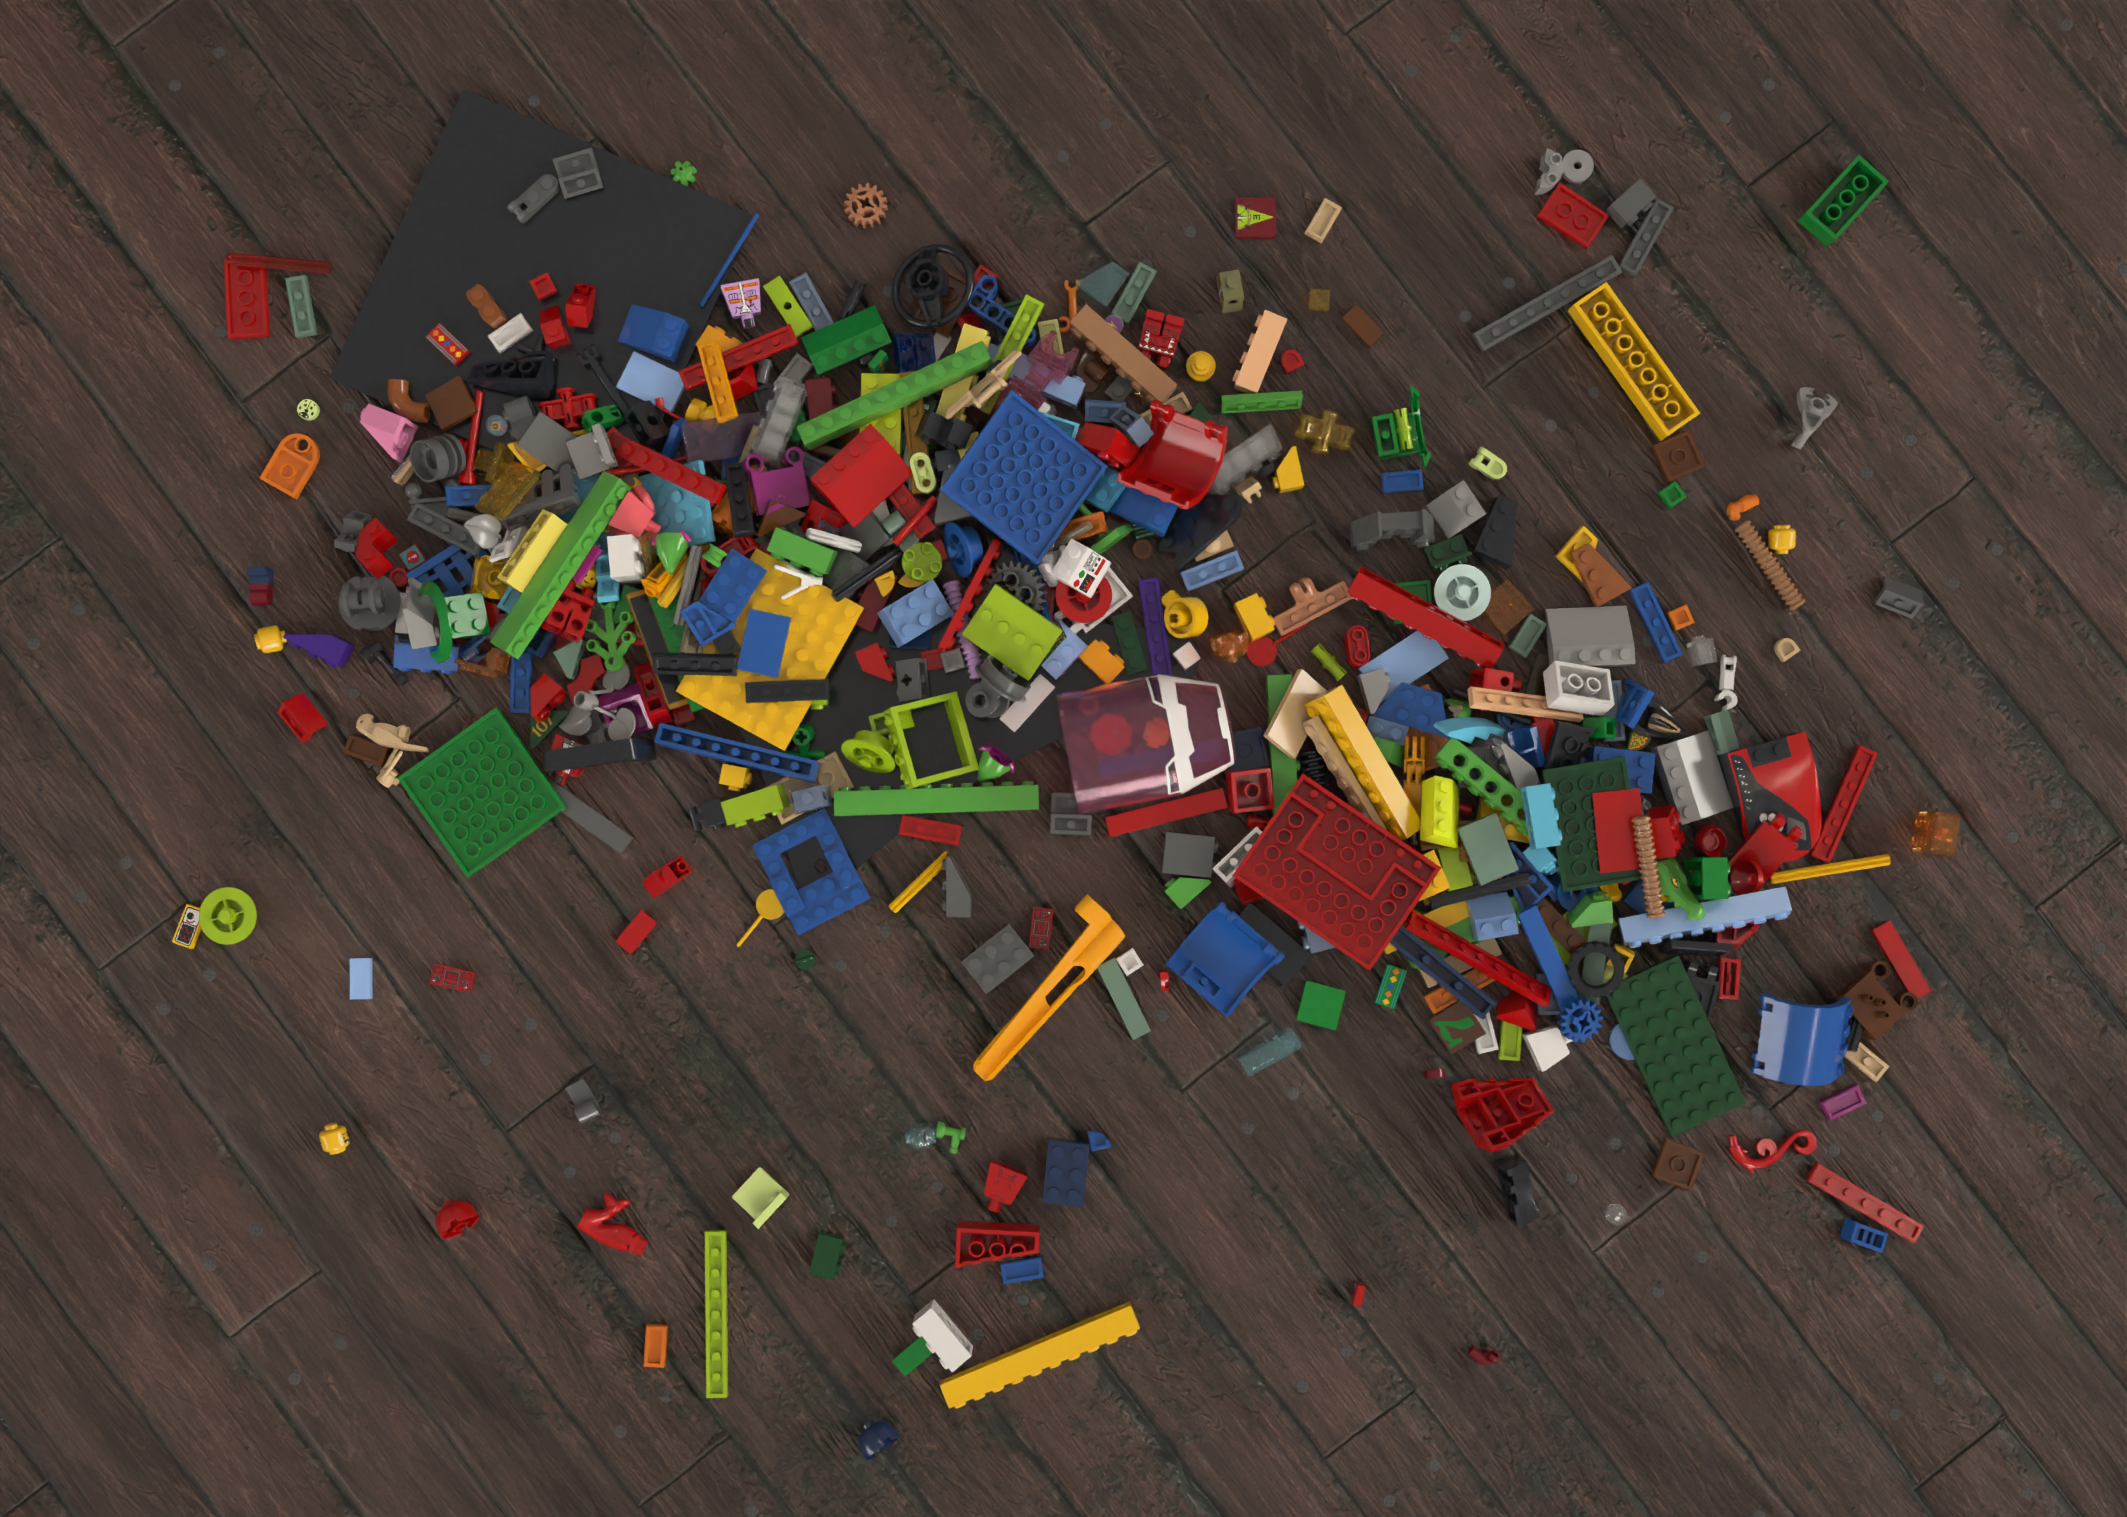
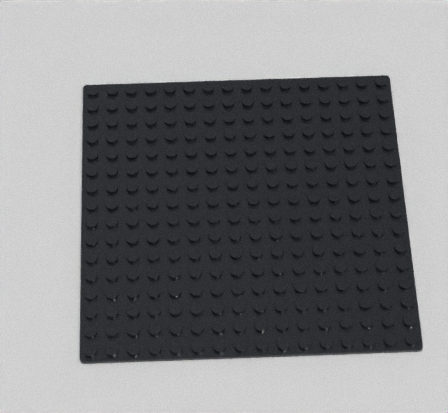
M463 90L331 373V379L391 405L387 391L388 379L409 381L408 392L410 399L415 402L428 403L425 397L426 394L455 377L461 376L473 400L476 390L480 389L484 393L477 444L520 462L507 446L508 443L516 442L512 439L509 432L512 429L510 422H506L507 429L502 435L492 434L489 430V423L497 417L505 420L502 413L505 410L503 404L524 396L468 384L466 380L472 367L494 360L498 361V363L507 361L510 356L514 355L516 358L527 356L516 349L517 344L522 343L534 348L539 335L543 334L540 326L539 311L559 305L571 344L552 350L545 342L542 351H551L553 357L556 358L553 364L554 385L548 398H530L536 415L541 411L538 408V403L558 400L559 395H556V390L565 387L574 388L573 396L587 393L596 394V399H594L596 408L615 405L589 365L584 367L576 354L580 353L585 359L587 357L583 352L585 348L590 354L594 353L590 349L591 344L600 353L601 357L597 360L615 387L633 352H637L676 372L687 368L696 349L695 344L703 334L722 292L721 285H725L743 244L704 307L700 308L699 304L753 218V215L468 90ZM588 148L593 149L604 188L565 199L560 186L558 193L525 223H520L517 215L507 209L512 201L519 198L543 175L550 174L557 180L559 179L553 162L554 158ZM526 205L521 207L523 211L528 208ZM548 273L558 292L540 301L529 281ZM585 283L596 286L593 317L588 328L567 326L565 304L575 284ZM477 284L483 286L493 296L496 304L506 314L508 321L521 313L533 329L532 333L501 354L488 338V335L495 330L481 318L478 310L467 298L466 292ZM632 304L666 312L685 319L689 327L675 363L618 342ZM439 323L470 351L457 366L426 338ZM618 389L629 407L644 402ZM430 407V419L428 422L436 426H439V423ZM655 407L661 418L664 419L666 413ZM472 416L449 428L448 431L469 439ZM578 419V424L581 425V429H584L581 423L582 419ZM624 419V422L616 427V429L624 437L640 443ZM493 424V429L497 430L499 425ZM548 466L541 470V472L551 470L554 475L559 474Z

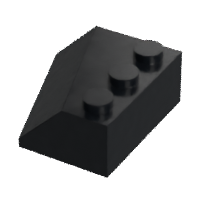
M1519 1155L1494 1160L1509 1221L1518 1228L1523 1227L1537 1219L1536 1212L1539 1211L1537 1202L1533 1197V1185L1530 1180L1527 1161Z

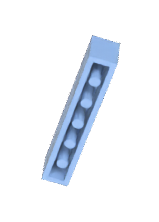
M990 341L987 350L993 361L1001 344L996 346ZM1022 353L1017 359L1007 381L1077 409L1086 387L1083 379L1072 375V377L1067 376L1059 368H1048L1046 363L1040 360H1035V362L1027 359L1028 356Z

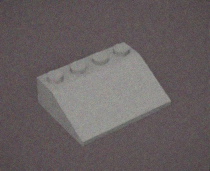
M1627 606L1545 609L1549 666L1554 661L1591 667H1621L1635 664V646Z
M1709 730L1650 748L1651 753H1656L1655 766L1668 805H1675L1676 811L1680 813L1681 823H1678L1679 825L1734 808Z

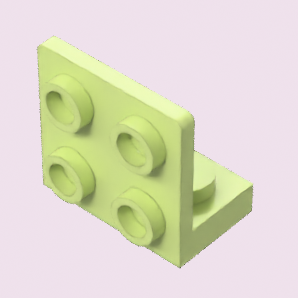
M759 1167L732 1198L755 1219L752 1224L759 1229L790 1194L765 1170Z

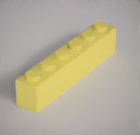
M964 323L955 353L982 340L988 349L991 341L989 332ZM974 374L944 388L936 414L946 418V411L978 383L979 376ZM966 407L959 410L950 419L958 418L965 422L966 415H964Z

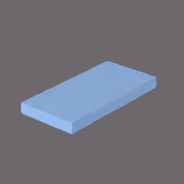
M1417 630L1358 670L1361 674L1383 668L1384 673H1388L1390 684H1388L1389 688L1381 701L1383 702L1402 682L1412 683L1449 658L1438 641L1425 638Z

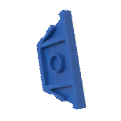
M1402 682L1373 714L1377 718L1445 738L1450 737L1433 726L1435 722L1447 719L1443 694L1440 692Z

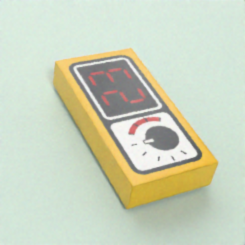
M186 904L173 937V943L194 949L202 929L199 922L200 907Z

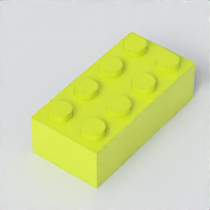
M861 373V396L900 379V375ZM903 408L870 422L901 458ZM870 423L860 427V432L864 430Z

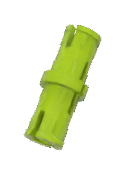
M1407 408L1401 409L1402 417L1400 409L1394 410L1397 424L1395 430L1399 436L1400 451L1406 450L1405 441L1407 449H1412L1413 445L1410 434L1412 428L1408 423Z
M1321 643L1310 651L1323 664L1322 667L1326 668L1337 681L1347 673L1335 660L1336 657L1328 653Z

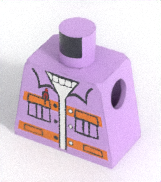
M759 278L721 285V291L732 318H741L744 329L755 327L753 316L761 314Z

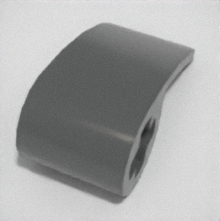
M584 1079L565 1088L576 1106L574 1107V1112L580 1123L583 1124L601 1114V1109Z

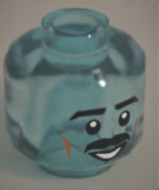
M929 1123L912 1124L910 1131L906 1132L907 1144H911V1148L915 1151L931 1149L932 1144L936 1143L934 1127H931Z

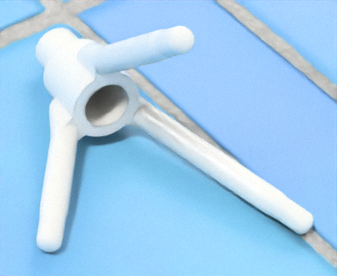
M784 560L779 561L786 564L788 568L774 565V568L802 578L799 587L781 596L783 600L808 588V586H814V584L822 585L823 577L806 573Z

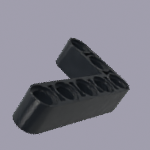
M640 738L622 739L543 752L545 773L625 761L645 762L656 760L654 739Z

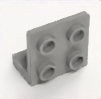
M599 423L592 426L593 432L566 442L577 474L581 480L597 475L601 471L619 466L605 428Z

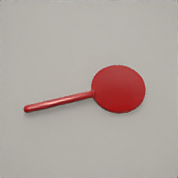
M1307 623L1283 635L1274 642L1267 637H1261L1250 642L1247 646L1248 659L1252 664L1259 667L1270 665L1277 655L1276 645L1307 626Z

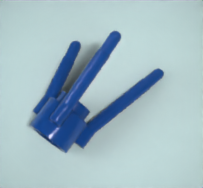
M485 635L477 641L475 640L479 636L472 637L459 649L461 657L467 663L472 660L476 663L483 658L502 652L501 649L497 648L479 655L478 653L481 651L478 645L486 639Z

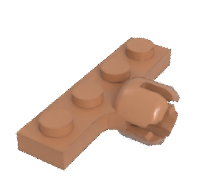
M1302 578L1299 580V583L1294 582L1289 587V591L1295 600V604L1273 617L1275 626L1280 636H1283L1353 599L1347 593L1348 588L1345 581L1341 580L1320 592L1316 590L1310 578Z

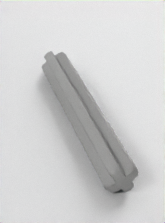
M693 545L690 549L674 618V624L684 626L686 623L680 610L690 605L703 550L699 546Z

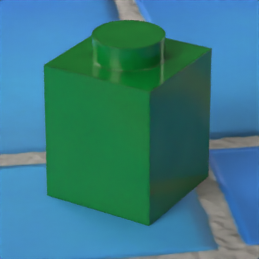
M1607 717L1583 718L1582 726L1596 729L1588 739H1615L1616 719Z

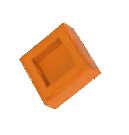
M1687 604L1666 613L1674 631L1695 623Z

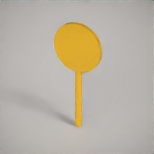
M773 889L765 890L758 896L756 909L760 916L739 940L737 947L741 946L762 918L769 920L777 919L785 912Z

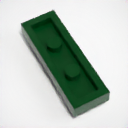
M1131 611L1112 616L1111 619L1127 676L1146 671L1147 667Z

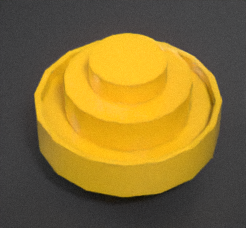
M1203 351L1191 354L1186 363L1188 376L1197 382H1204L1210 379L1216 368L1213 357Z

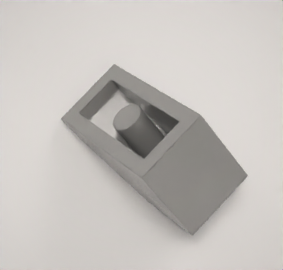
M1383 668L1357 676L1367 715L1376 712L1389 688L1390 678L1387 672L1384 673Z

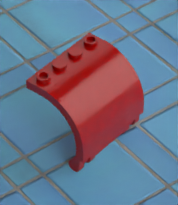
M1154 399L1150 406L1152 415L1150 428L1154 434L1144 444L1134 463L1118 473L1117 481L1123 483L1128 488L1138 489L1143 494L1158 497L1163 502L1173 503L1178 508L1189 509L1202 500L1218 474L1226 449L1228 427L1222 424L1220 426L1216 425L1212 420H1207L1206 422L1175 411L1174 406L1170 404L1164 405L1161 401Z

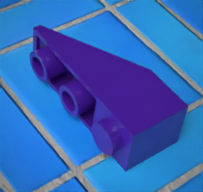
M284 634L283 638L289 640V645L300 649V647L306 649V654L316 659L318 656L325 659L324 663L333 668L336 665L344 667L355 647L353 644L331 634Z

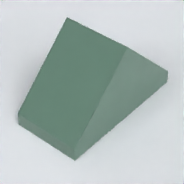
M581 639L578 643L571 642L553 652L567 678L573 680L577 678L581 664L580 660L583 658L587 641Z

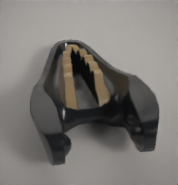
M1651 699L1646 707L1648 717L1643 727L1635 725L1633 729L1624 724L1625 727L1644 736L1681 739L1687 735L1685 726L1653 699Z

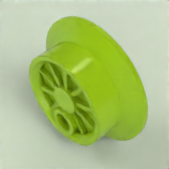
M868 730L858 731L854 739L844 741L841 746L844 756L864 770L886 774L892 772L895 768V760L891 756L894 747L887 738L876 732Z
M233 887L220 888L210 893L202 902L199 911V922L205 935L212 941L225 945L236 944L246 939L253 931L257 920L256 906L251 897L244 891Z

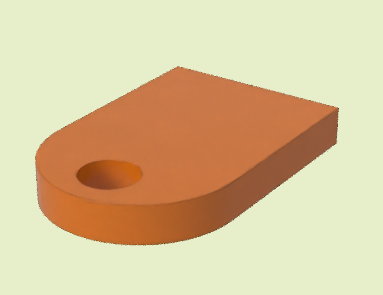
M304 434L288 435L278 445L259 479L298 499L319 462L320 450L313 439ZM306 440L308 447L306 450L301 451L299 444L301 441Z

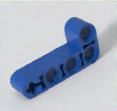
M985 275L974 287L973 294L968 303L969 309L973 314L1006 335L1009 329L1005 325L1007 322H1013L1015 315L993 301L998 292L997 281L993 276ZM986 283L994 285L991 290H985L983 286ZM979 299L982 301V305L974 307L972 302ZM996 310L999 312V315L996 318H991L988 316L989 313ZM1034 328L1030 333L1031 338L1028 337L1024 345L1026 348L1032 347L1037 341Z

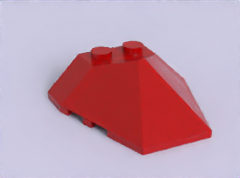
M1489 1078V1081L1467 1079L1454 1083L1451 1086L1459 1118L1475 1145L1489 1152L1509 1147L1554 1112V1109L1534 1078H1508V1081H1496V1078Z

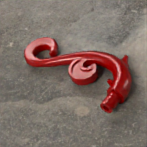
M1800 1129L1792 1133L1778 1148L1771 1139L1761 1138L1756 1142L1755 1149L1762 1156L1765 1155L1764 1152L1767 1149L1768 1154L1763 1158L1755 1159L1745 1155L1747 1150L1741 1148V1144H1738L1737 1137L1734 1134L1728 1136L1730 1143L1728 1148L1734 1160L1749 1170L1751 1174H1754L1753 1168L1759 1169L1773 1164L1784 1154L1797 1137L1804 1136L1807 1143L1805 1146L1800 1147L1797 1143L1793 1145L1797 1152L1804 1155L1810 1154L1815 1150L1817 1141L1814 1134L1806 1129Z

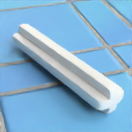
M808 528L805 534L808 540L855 553L860 552L862 547L859 541Z

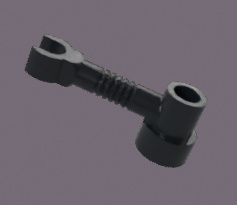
M377 640L368 648L365 647L360 651V654L370 664L378 659L400 685L404 686L409 681L401 671L393 668L392 662L382 652L385 648Z

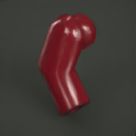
M1472 1346L1468 1351V1355L1481 1365L1494 1364L1500 1359V1354L1496 1350L1481 1352L1475 1346Z

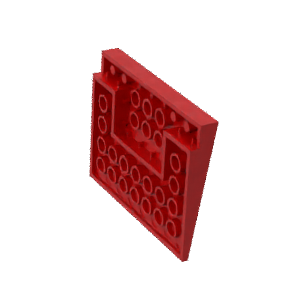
M1303 773L1232 876L1370 971L1441 867Z

